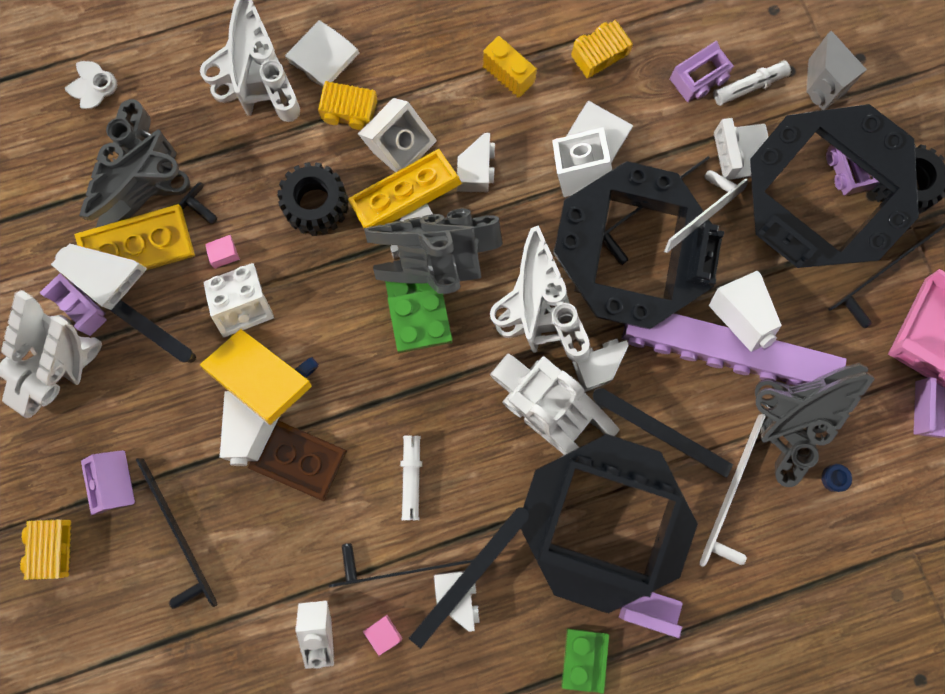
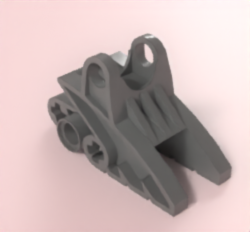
M128 99L121 103L116 118L112 119L106 127L107 135L113 143H107L99 150L96 159L98 162L95 163L91 175L92 180L89 182L85 195L87 197L83 201L79 214L84 220L89 221L99 217L96 228L130 218L151 196L181 195L190 187L189 177L179 170L178 163L175 160L177 152L160 130H156L152 134L149 133L151 125L150 115L134 99ZM115 151L118 158L116 160L113 158V162H111L107 157L109 154L113 155L112 152ZM177 176L184 178L182 187H171L172 179Z
M464 208L450 211L447 214V218H444L441 214H430L364 228L367 243L398 246L400 260L373 266L376 280L397 283H428L432 289L440 294L459 290L461 288L460 281L481 278L478 253L499 248L503 244L499 217L488 215L472 218L471 211Z
M856 363L841 367L811 382L795 386L771 379L761 380L756 385V406L762 414L767 416L761 427L762 441H770L782 451L774 464L776 479L782 486H796L809 468L817 464L819 453L816 444L826 445L835 438L838 433L837 429H841L850 416L849 413L855 409L861 400V395L866 393L875 378L867 373L869 369L865 365ZM764 385H771L775 388H765L759 392L760 388ZM766 394L774 395L770 399L763 398ZM825 431L828 433L825 437L822 434L821 438L816 437V433ZM784 436L789 442L785 446L778 437ZM792 466L793 473L788 471L786 474H783L782 469L789 470Z

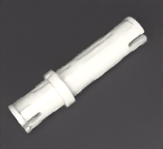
M783 60L771 67L757 69L755 74L714 90L715 101L721 106L756 89L770 87L772 82L790 76V66L787 61Z
M403 436V461L400 463V467H403L401 520H419V467H422V461H420L421 436Z

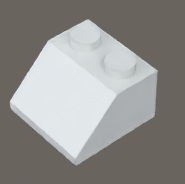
M393 98L358 133L370 150L395 172L419 160L437 141L410 103Z
M604 127L552 140L557 174L563 197L573 195L612 170Z

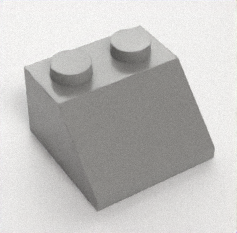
M832 31L826 35L808 60L806 92L809 94L812 102L822 110H825L845 95L867 70Z

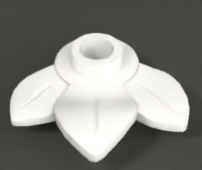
M81 61L76 63L77 71L81 77L65 87V90L71 96L81 99L80 107L82 109H92L98 106L104 97L115 92L117 80L111 73L102 71L97 63Z

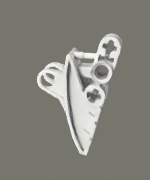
M236 0L229 26L228 42L224 48L203 62L200 68L201 76L206 83L211 84V94L219 102L224 103L239 99L246 114L250 116L254 103L271 100L281 120L286 122L294 121L300 115V106L284 69L276 57L274 47L252 0ZM210 67L220 68L219 75L215 77L206 76V72ZM223 84L229 86L230 89L227 94L222 96L216 94L218 87Z
M539 226L530 229L524 246L520 275L514 290L493 305L490 311L491 320L496 325L499 334L505 338H512L525 333L533 352H537L539 344L560 340L569 359L574 362H582L589 357L591 351L588 336L579 319L576 308L569 303L565 283L561 278ZM507 308L498 319L495 318L497 310ZM515 325V328L511 332H504L501 329V327L504 328ZM552 331H556V332H557V334L547 335V336L542 335V336H541V333L552 332ZM574 339L582 347L581 351L577 352L572 342Z
M21 290L15 293L12 309L14 310L10 313L9 326H7L4 337L6 341L2 345V353L6 357L0 362V377L7 381L2 398L3 403L23 417L30 418L39 411L41 406L50 404L56 398L60 391V387L56 383L62 376L75 385L80 383L82 369L97 356L102 342L95 337L78 336L68 318L63 315H46L40 304ZM30 350L34 356L23 361L22 358Z
M506 354L490 374L498 384L509 392L502 403L518 417L524 416L523 420L563 455L579 448L574 441L589 422L604 434L607 433L615 436L620 430L606 413L585 394L584 388L566 372L558 369L544 356L528 369L515 357Z

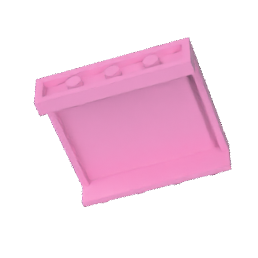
M939 269L925 278L888 355L927 378H936V383L945 388V272Z

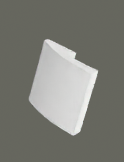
M318 21L285 57L289 63L304 71L310 80L324 87L325 81L333 82L359 54V51L338 32L323 22Z
M588 101L567 136L604 127L610 161L612 163L633 125Z

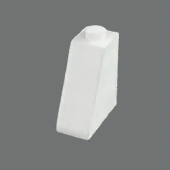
M73 244L62 248L56 254V260L51 264L100 306L110 310L113 309L147 270L146 267L134 260Z
M758 271L717 288L709 304V307L751 352L761 347L763 349L768 348L776 341L777 337L775 335L782 325L763 278Z
M225 391L220 458L230 461L232 466H247L248 461H258L278 419L269 425L232 393Z

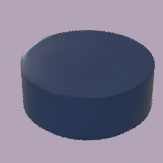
M311 357L300 364L295 371L307 378L319 367V364Z
M834 464L827 466L823 470L821 480L824 487L829 491L843 492L851 486L852 474L844 465Z

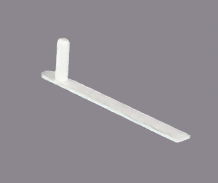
M707 171L705 179L728 193L671 237L664 252L670 251L745 189L749 180L745 178L737 185L713 171Z
M764 414L758 415L700 559V566L702 567L707 564L711 552L739 565H744L747 557L744 554L716 542V539L766 417Z

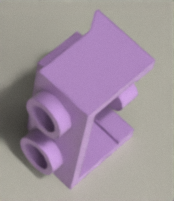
M715 41L676 66L670 80L684 99L689 102L695 97L700 99L705 96L715 84L717 86L724 84L731 77L729 73L734 66L722 52L718 42ZM712 61L717 69L694 82L689 73L695 71L706 62Z
M832 145L828 148L826 159L828 164L835 169V186L838 190H842L844 196L862 191H870L880 183L875 178L870 180L869 174L849 159L857 182L855 184L846 156Z
M61 273L40 292L42 296L55 302L76 323L74 327L89 336L107 320L104 317L106 313Z

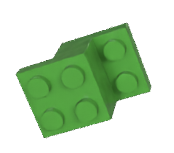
M385 281L398 353L453 343L443 294L437 293L428 283Z

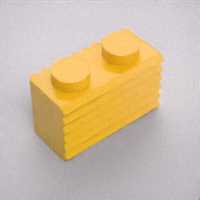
M614 20L609 24L607 22L601 24L591 35L587 36L585 34L576 39L571 56L588 79L629 55L633 43L619 23Z
M500 36L496 37L483 51V68H487V72L490 71V75L498 78V81H501V85L505 84V88H509L512 94H516V98H520L534 84L537 68Z
M325 81L318 108L320 118L330 125H338L340 122L349 124L353 129L362 130L374 118L377 105L376 91Z
M71 520L27 521V526L22 531V542L26 544L25 556L22 557L20 562V570L24 573V580L55 579L69 576Z

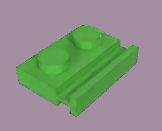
M567 628L562 689L604 694L609 643L608 633Z

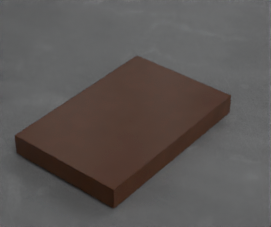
M278 420L259 460L250 461L248 468L314 498L325 501L347 450Z

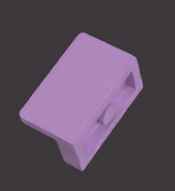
M928 377L915 382L914 435L943 438L945 437V388L937 384V379L934 377Z
M125 451L92 454L81 460L91 515L100 514L113 508L130 506L135 503Z
M652 592L650 598L643 596L621 607L619 618L679 638L682 626L677 625L682 602Z

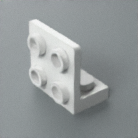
M733 118L722 119L714 131L723 177L728 180L751 177L750 158L768 138L766 125L757 124L734 127Z
M253 263L241 266L220 276H215L204 282L210 316L223 338L235 334L240 329L245 330L274 318L273 312L262 292L256 267Z

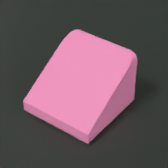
M231 235L205 244L210 264L215 269L240 260Z
M388 615L363 631L378 656L403 639Z

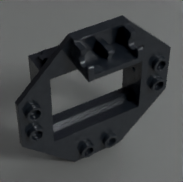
M870 104L787 115L750 158L756 235L797 268L879 261L919 218L914 138ZM814 133H817L891 191L886 199L839 250L765 193V190Z
M626 161L563 201L553 253L574 283V292L582 295L596 318L651 329L713 288L716 284V272L724 231H720L719 226L712 224L709 219L672 248L663 298L595 283L610 200L677 216L674 235L704 212L678 173Z
M606 433L535 469L523 508L529 513V519L522 526L521 531L554 596L610 613L643 596L650 598L653 591L681 577L698 523L660 451ZM575 468L668 499L644 574L551 543Z

